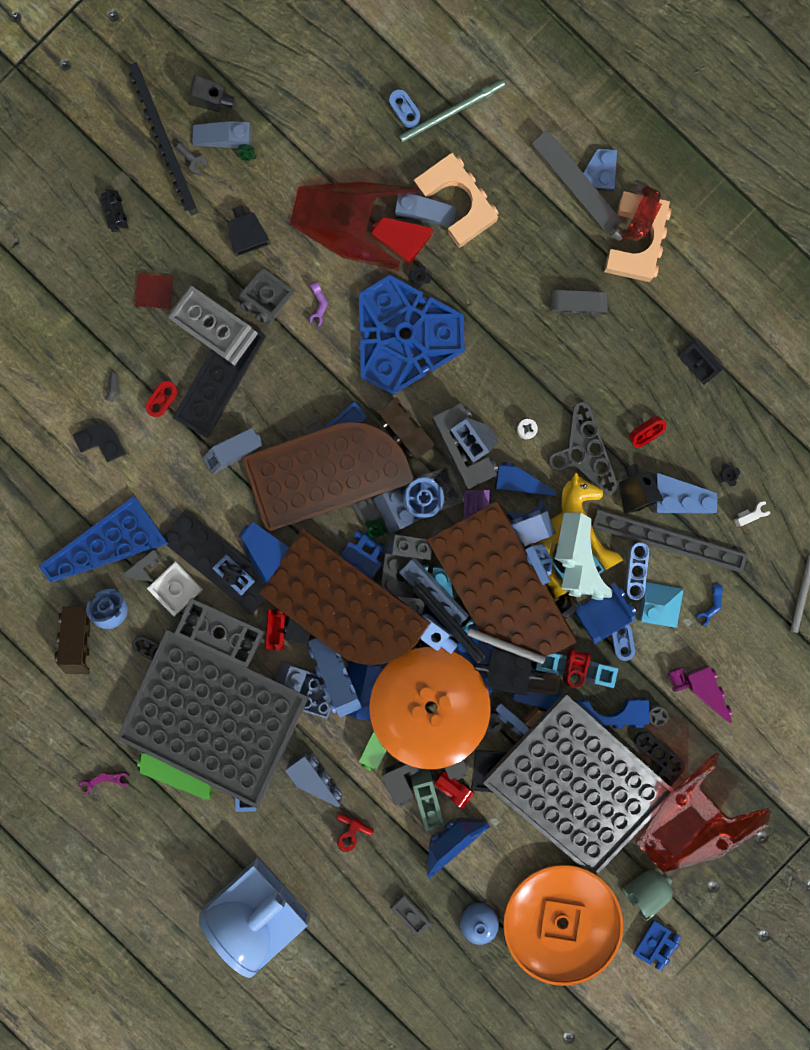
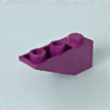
M705 665L685 673L684 675L689 683L691 692L725 721L732 723L731 716H733L730 706L724 702L725 693L722 687L717 685L716 680L718 676L714 668L711 669L710 666Z

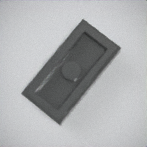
M405 893L390 906L395 915L416 937L431 925V921Z

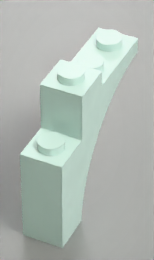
M564 513L555 557L556 560L562 562V565L566 567L562 589L568 591L569 595L574 597L588 594L592 595L591 598L596 600H603L604 597L612 598L613 590L603 582L593 560L590 540L592 519L582 513Z

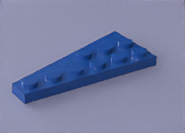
M133 496L39 565L49 582H55L169 543L137 497Z

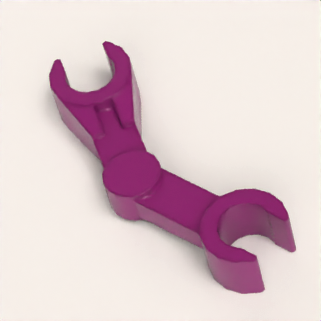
M102 772L90 781H82L78 787L83 784L88 785V790L82 793L88 794L94 786L105 781L126 786L129 782H123L121 776L129 777L130 774L127 772L116 774Z

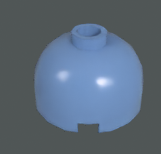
M424 477L415 479L407 485L403 493V503L410 514L419 518L434 516L442 508L444 494L442 488L435 483L436 481Z
M115 589L99 591L95 594L96 598L92 602L89 600L87 603V616L97 627L113 629L123 623L127 617V602L123 595Z
M485 903L469 905L460 917V929L463 936L469 942L476 945H484L491 942L499 930V919L496 911Z

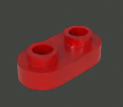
M169 381L159 384L146 403V411L150 416L159 418L166 413L178 395L176 385ZM168 388L171 389L170 395L165 394V390ZM159 404L160 410L154 411V406Z
M660 416L650 418L632 430L629 435V441L636 448L643 447L665 431L666 422Z

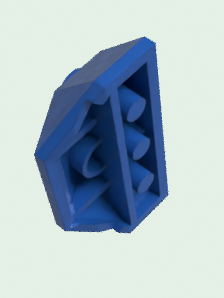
M458 818L456 821L452 819L445 825L446 829L442 833H435L430 838L431 842L429 843L427 876L429 878L434 876L490 827L489 822L484 819Z

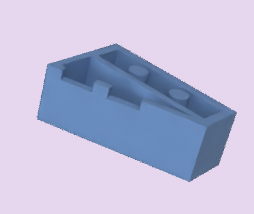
M659 473L653 474L654 481L663 498V501L653 505V513H717V493Z

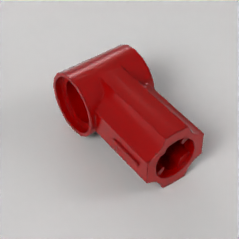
M445 770L439 774L433 783L461 809L465 807L475 794L464 783H460L454 778L450 780Z

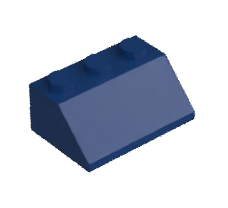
M349 660L347 673L362 708L347 715L371 721L369 711L371 692L377 677L388 663L366 665Z

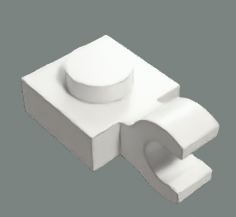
M766 502L757 503L754 511L750 512L747 509L738 513V518L733 519L736 527L748 524L760 517L768 516L770 511L763 513L760 510L761 506L765 505Z

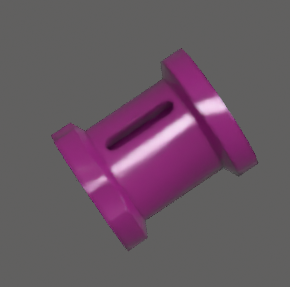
M683 667L667 672V676H670L673 685V692L689 687V683H686L683 674Z

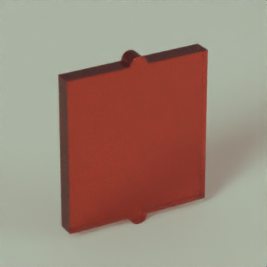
M138 274L137 288H135V306L170 309L171 295H173V277Z

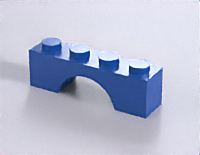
M646 698L626 699L621 709L610 715L595 712L588 700H574L603 727L605 725H612V728H624V725H632L633 728H643L644 724H650L649 700Z

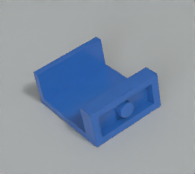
M614 583L610 584L613 590L612 598L604 597L603 600L593 599L583 606L578 603L580 608L574 612L594 644L635 621V608L631 603L627 604L624 599L626 597L624 591L620 586L617 588Z

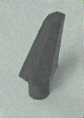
M110 371L106 388L109 392L105 400L112 403L116 394L120 395L118 374Z

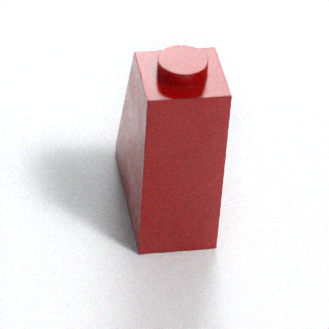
M385 217L381 221L377 220L371 228L372 238L408 265L412 263L433 235V229Z

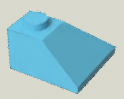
M646 582L645 593L641 598L638 621L677 628L684 589Z

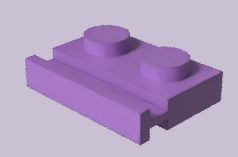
M464 490V518L489 505L490 490Z

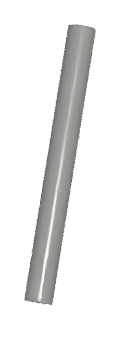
M810 555L807 558L790 629L791 632L798 633L810 585Z
M471 628L467 636L541 664L544 663L546 658Z

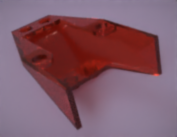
M361 181L300 186L290 226L341 258L399 272L400 261L368 242L365 236L373 203L377 197L401 194L418 195V188Z
M718 752L713 754L666 798L637 842V845L663 873L721 858L769 825L771 814L769 808L730 818L701 789L700 784L706 775L716 768L719 758Z

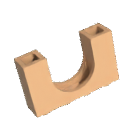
M451 153L414 179V186L420 195L425 198H430L448 186H456L467 192L472 203L469 213L448 228V234L458 248H460L497 222V214L499 213L493 204L490 205L487 202V195L483 189L477 188L473 175L465 171L461 158L459 156L455 157Z
M623 191L620 196L617 215L643 222L649 229L651 241L647 250L637 254L610 249L604 272L650 282L653 277L657 276L659 266L656 265L657 258H661L663 247L660 244L661 240L665 239L667 227L664 226L666 220H669L672 210L669 208L670 201Z

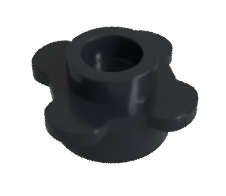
M419 266L414 271L411 270L408 273V277L412 279L413 287L419 289L425 283L429 284L431 281L425 266Z
M728 464L722 465V472L718 476V481L720 483H728L729 486H735L740 470L730 467Z

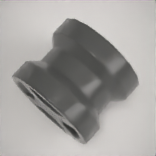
M659 705L650 706V723L655 726L666 724L669 718L666 709Z
M490 712L486 731L490 733L500 731L503 722L497 717L498 713Z

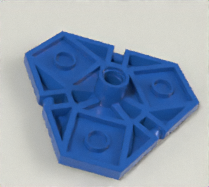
M392 275L385 277L359 293L360 333H362V339H360L361 379L393 396L423 378L425 373L430 370L433 372L465 352L464 315L432 297L429 299L424 297L423 292ZM419 303L425 306L423 311L416 308ZM408 329L411 335L409 338L404 339L400 336V331ZM370 333H377V339H370ZM424 359L426 364L420 367L418 361Z

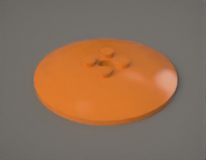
M432 647L416 648L388 663L377 677L370 696V720L374 733L381 745L397 760L421 769L445 768L466 758L483 739L490 719L489 693L480 673L475 671V667L461 655L455 652L450 654L443 648H440L438 651ZM431 701L436 704V711L434 713H428L425 710L427 702Z
M552 865L528 875L512 892L504 913V935L512 957L530 976L552 985H575L586 982L600 974L614 959L623 936L622 911L611 888L593 872L574 865ZM563 917L568 920L565 927L557 925L559 918Z

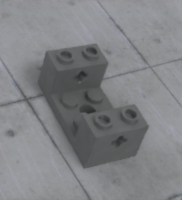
M460 403L434 416L432 421L465 489L469 490L497 476L498 467L494 460L490 461L489 457L466 467L468 463L466 456L463 452L459 453L457 449L459 442L454 434H450L452 433L451 428L464 419L472 417L468 406L464 407Z
M386 534L379 584L423 616L424 602L418 598L413 591V587L405 578L402 581L397 580L396 573L402 570L413 558L421 565L423 559L430 560L432 547L427 539Z
M193 597L190 598L174 635L248 668L253 662L266 629L250 621L244 622L213 608V605ZM217 627H221L225 631V635L221 639L214 635V630Z
M464 759L454 765L445 767L450 780L453 778L459 780L465 777V773L468 772ZM401 761L382 769V778L394 804L400 803L402 806L411 802V798L414 797L413 788L406 773L412 775L418 772L419 768L409 766Z

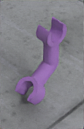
M315 281L310 284V287L320 304L316 313L310 317V323H312L315 317H318L320 319L318 327H320L323 323L322 316L328 301L318 282Z

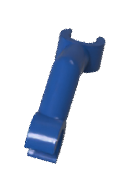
M712 584L714 605L704 613L700 612L695 616L696 619L705 616V621L701 623L702 626L707 625L710 620L709 618L722 608L721 595L723 587L720 584Z

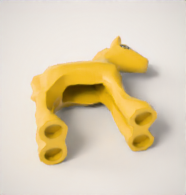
M575 473L573 478L563 487L562 513L551 518L556 534L530 545L545 544L552 559L555 546L559 541L564 513H582L586 515L582 507L583 501L600 500L603 497V490L585 481ZM591 525L590 540L592 553L604 569H609L623 561L619 553L608 550L601 545ZM551 566L552 573L548 575L551 581L546 583V585L550 589L553 599L568 591L562 589L563 581L557 578L553 566Z

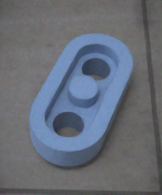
M403 90L392 92L389 98L390 106L401 123L408 128L417 126L420 121V112L408 94ZM400 99L403 101V103L398 105L396 104V101ZM411 115L414 117V119L412 121L407 120V117Z
M630 625L623 627L624 633L621 635L618 632L611 634L614 653L622 661H628L635 655ZM626 647L627 653L622 654L621 648Z

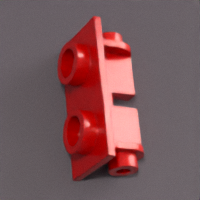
M281 610L267 611L265 649L280 651L284 649L285 634L282 632L287 615Z

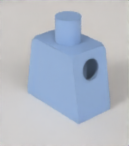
M429 613L423 615L424 618L431 622V625L421 639L437 651L440 648H444L452 654L458 646L457 643L449 638L452 634ZM435 633L441 635V640L436 639Z

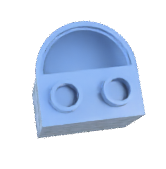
M257 857L205 904L199 915V925L221 958L239 974L251 978L308 926L310 914Z

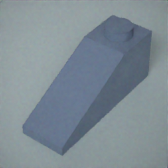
M228 121L193 125V146L239 148L241 144L252 145V127L250 122Z
M399 192L395 217L452 226L457 207L422 196Z

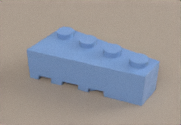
M540 510L528 514V519L523 520L520 517L511 521L523 546L556 534L547 511L540 513Z
M318 638L308 641L311 647L308 648L312 660L316 659L318 664L315 666L316 672L319 677H323L325 682L322 684L325 694H330L332 699L329 704L333 713L337 712L339 717H343L361 709V704L341 656Z

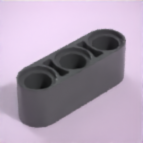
M553 290L551 291L550 311L555 313L604 315L608 311V293Z

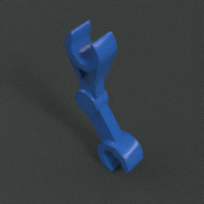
M542 498L539 501V505L527 514L506 512L505 514L511 515L512 520L520 517L525 520L529 518L528 514L540 510V513L543 510L547 511L552 507V504L544 508L542 502L547 498Z

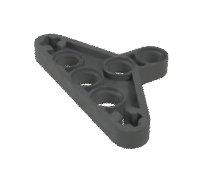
M578 403L572 411L568 449L551 455L549 466L557 471L574 465L593 485L601 488L603 494H612L617 489V481L592 410L587 403ZM579 406L582 409L586 408L585 418L590 417L591 421H586L580 425L579 420L582 421L583 417L581 414H577ZM588 424L594 428V432L590 436L585 435L583 432V427ZM592 443H597L600 446L598 454L590 452L589 448ZM575 449L582 453V457L578 461L573 460L571 457V452ZM555 456L562 457L563 465L561 467L553 465L552 460ZM601 461L607 465V469L603 473L598 472L596 469V464ZM608 473L610 474V477L606 478L608 483L612 482L613 486L610 487L611 491H608V489L603 488V485H605L604 478L599 480L598 476H604Z

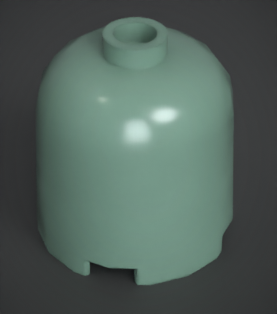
M654 869L643 872L622 888L631 905L634 906L636 904L641 910L639 915L645 921L653 917L673 897V890L670 886L672 884L671 879L666 873L662 875Z

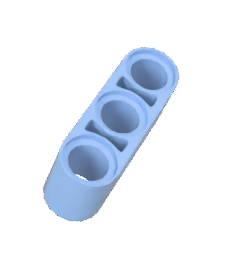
M634 543L628 549L624 593L626 597L633 600L641 599L645 593L649 548L644 543ZM637 546L643 549V554L640 557L634 554V549ZM634 566H639L641 569V573L637 577L632 574ZM634 585L639 589L636 596L630 594V588Z

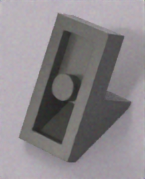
M153 550L122 575L125 578L155 581L147 567L151 569L159 563L158 559L161 557V554L158 550Z

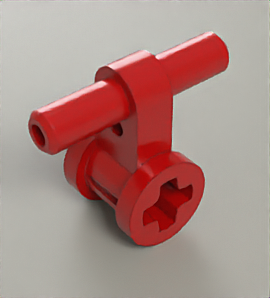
M342 813L337 815L336 819L350 826L347 833L342 834L337 840V846L340 851L350 852L355 848L357 844L355 837L357 830L372 836L374 829L361 823V820L355 817L350 818ZM346 838H349V843H351L352 845L344 847V842L342 841V839L345 840Z

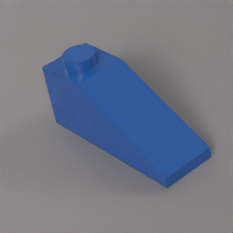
M503 462V466H498L495 490L556 496V491L519 467H514V463Z

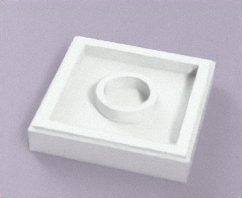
M177 561L147 588L174 617L188 605L190 598L196 597L203 590Z

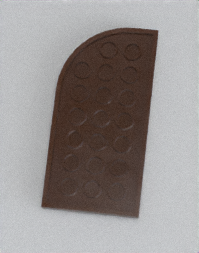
M357 422L333 425L242 457L267 532L403 487L415 480L406 454L393 437L377 427Z
M498 500L427 539L480 632L542 656L552 655L577 642L545 584L542 585L534 566L529 564L526 558L527 552Z
M302 529L280 562L278 569L259 593L337 654L347 660L360 664H383L402 657L419 642L431 625L430 621L306 529Z

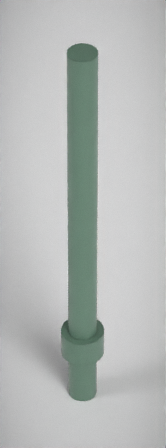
M501 79L490 86L486 85L480 88V91L404 132L399 135L401 142L407 141L481 99L493 96L492 93L505 87L504 81Z

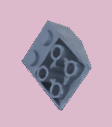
M428 472L415 479L424 477L431 478L432 475L430 472ZM407 485L382 493L373 499L390 534L423 519L413 516L404 507L403 493Z
M282 660L274 680L309 696L303 712L327 719L331 711L329 702L332 699L330 694H325L322 686L325 683L323 677H319L315 671Z
M307 750L288 764L285 771L296 787L336 807L341 805V790L337 785L333 786L329 781L331 777L325 769L321 770L318 766L319 760L314 753L310 754Z

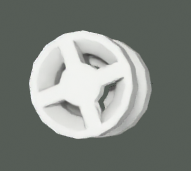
M524 419L517 426L519 437L525 440L533 438L538 430L536 422L531 419Z

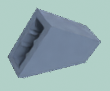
M470 418L464 419L450 429L473 462L490 452L499 441L487 424Z
M251 428L212 447L203 457V460L213 475L242 459V457L255 452L262 445L261 438Z

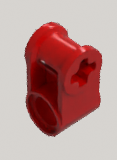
M574 648L568 650L563 673V682L567 686L579 688L584 684L591 659L590 652L582 653L575 651ZM576 673L577 681L572 684L570 676Z

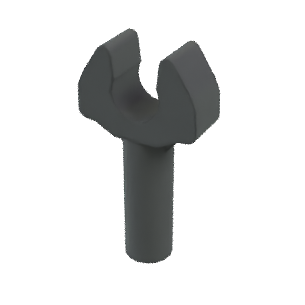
M182 143L176 146V149L190 162L189 170L193 174L202 175L196 168L199 163L203 164L207 169L209 168L208 162L203 155L195 157Z

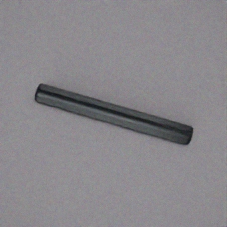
M418 583L413 588L416 595L477 663L481 662L486 657V654L470 636H467L464 629L424 584Z

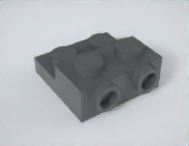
M262 268L241 292L238 302L244 311L253 312L260 323L264 324L266 322L270 325L279 315L283 306L294 295L295 291Z

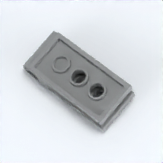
M191 285L188 286L167 315V318L234 366L258 334L248 324Z

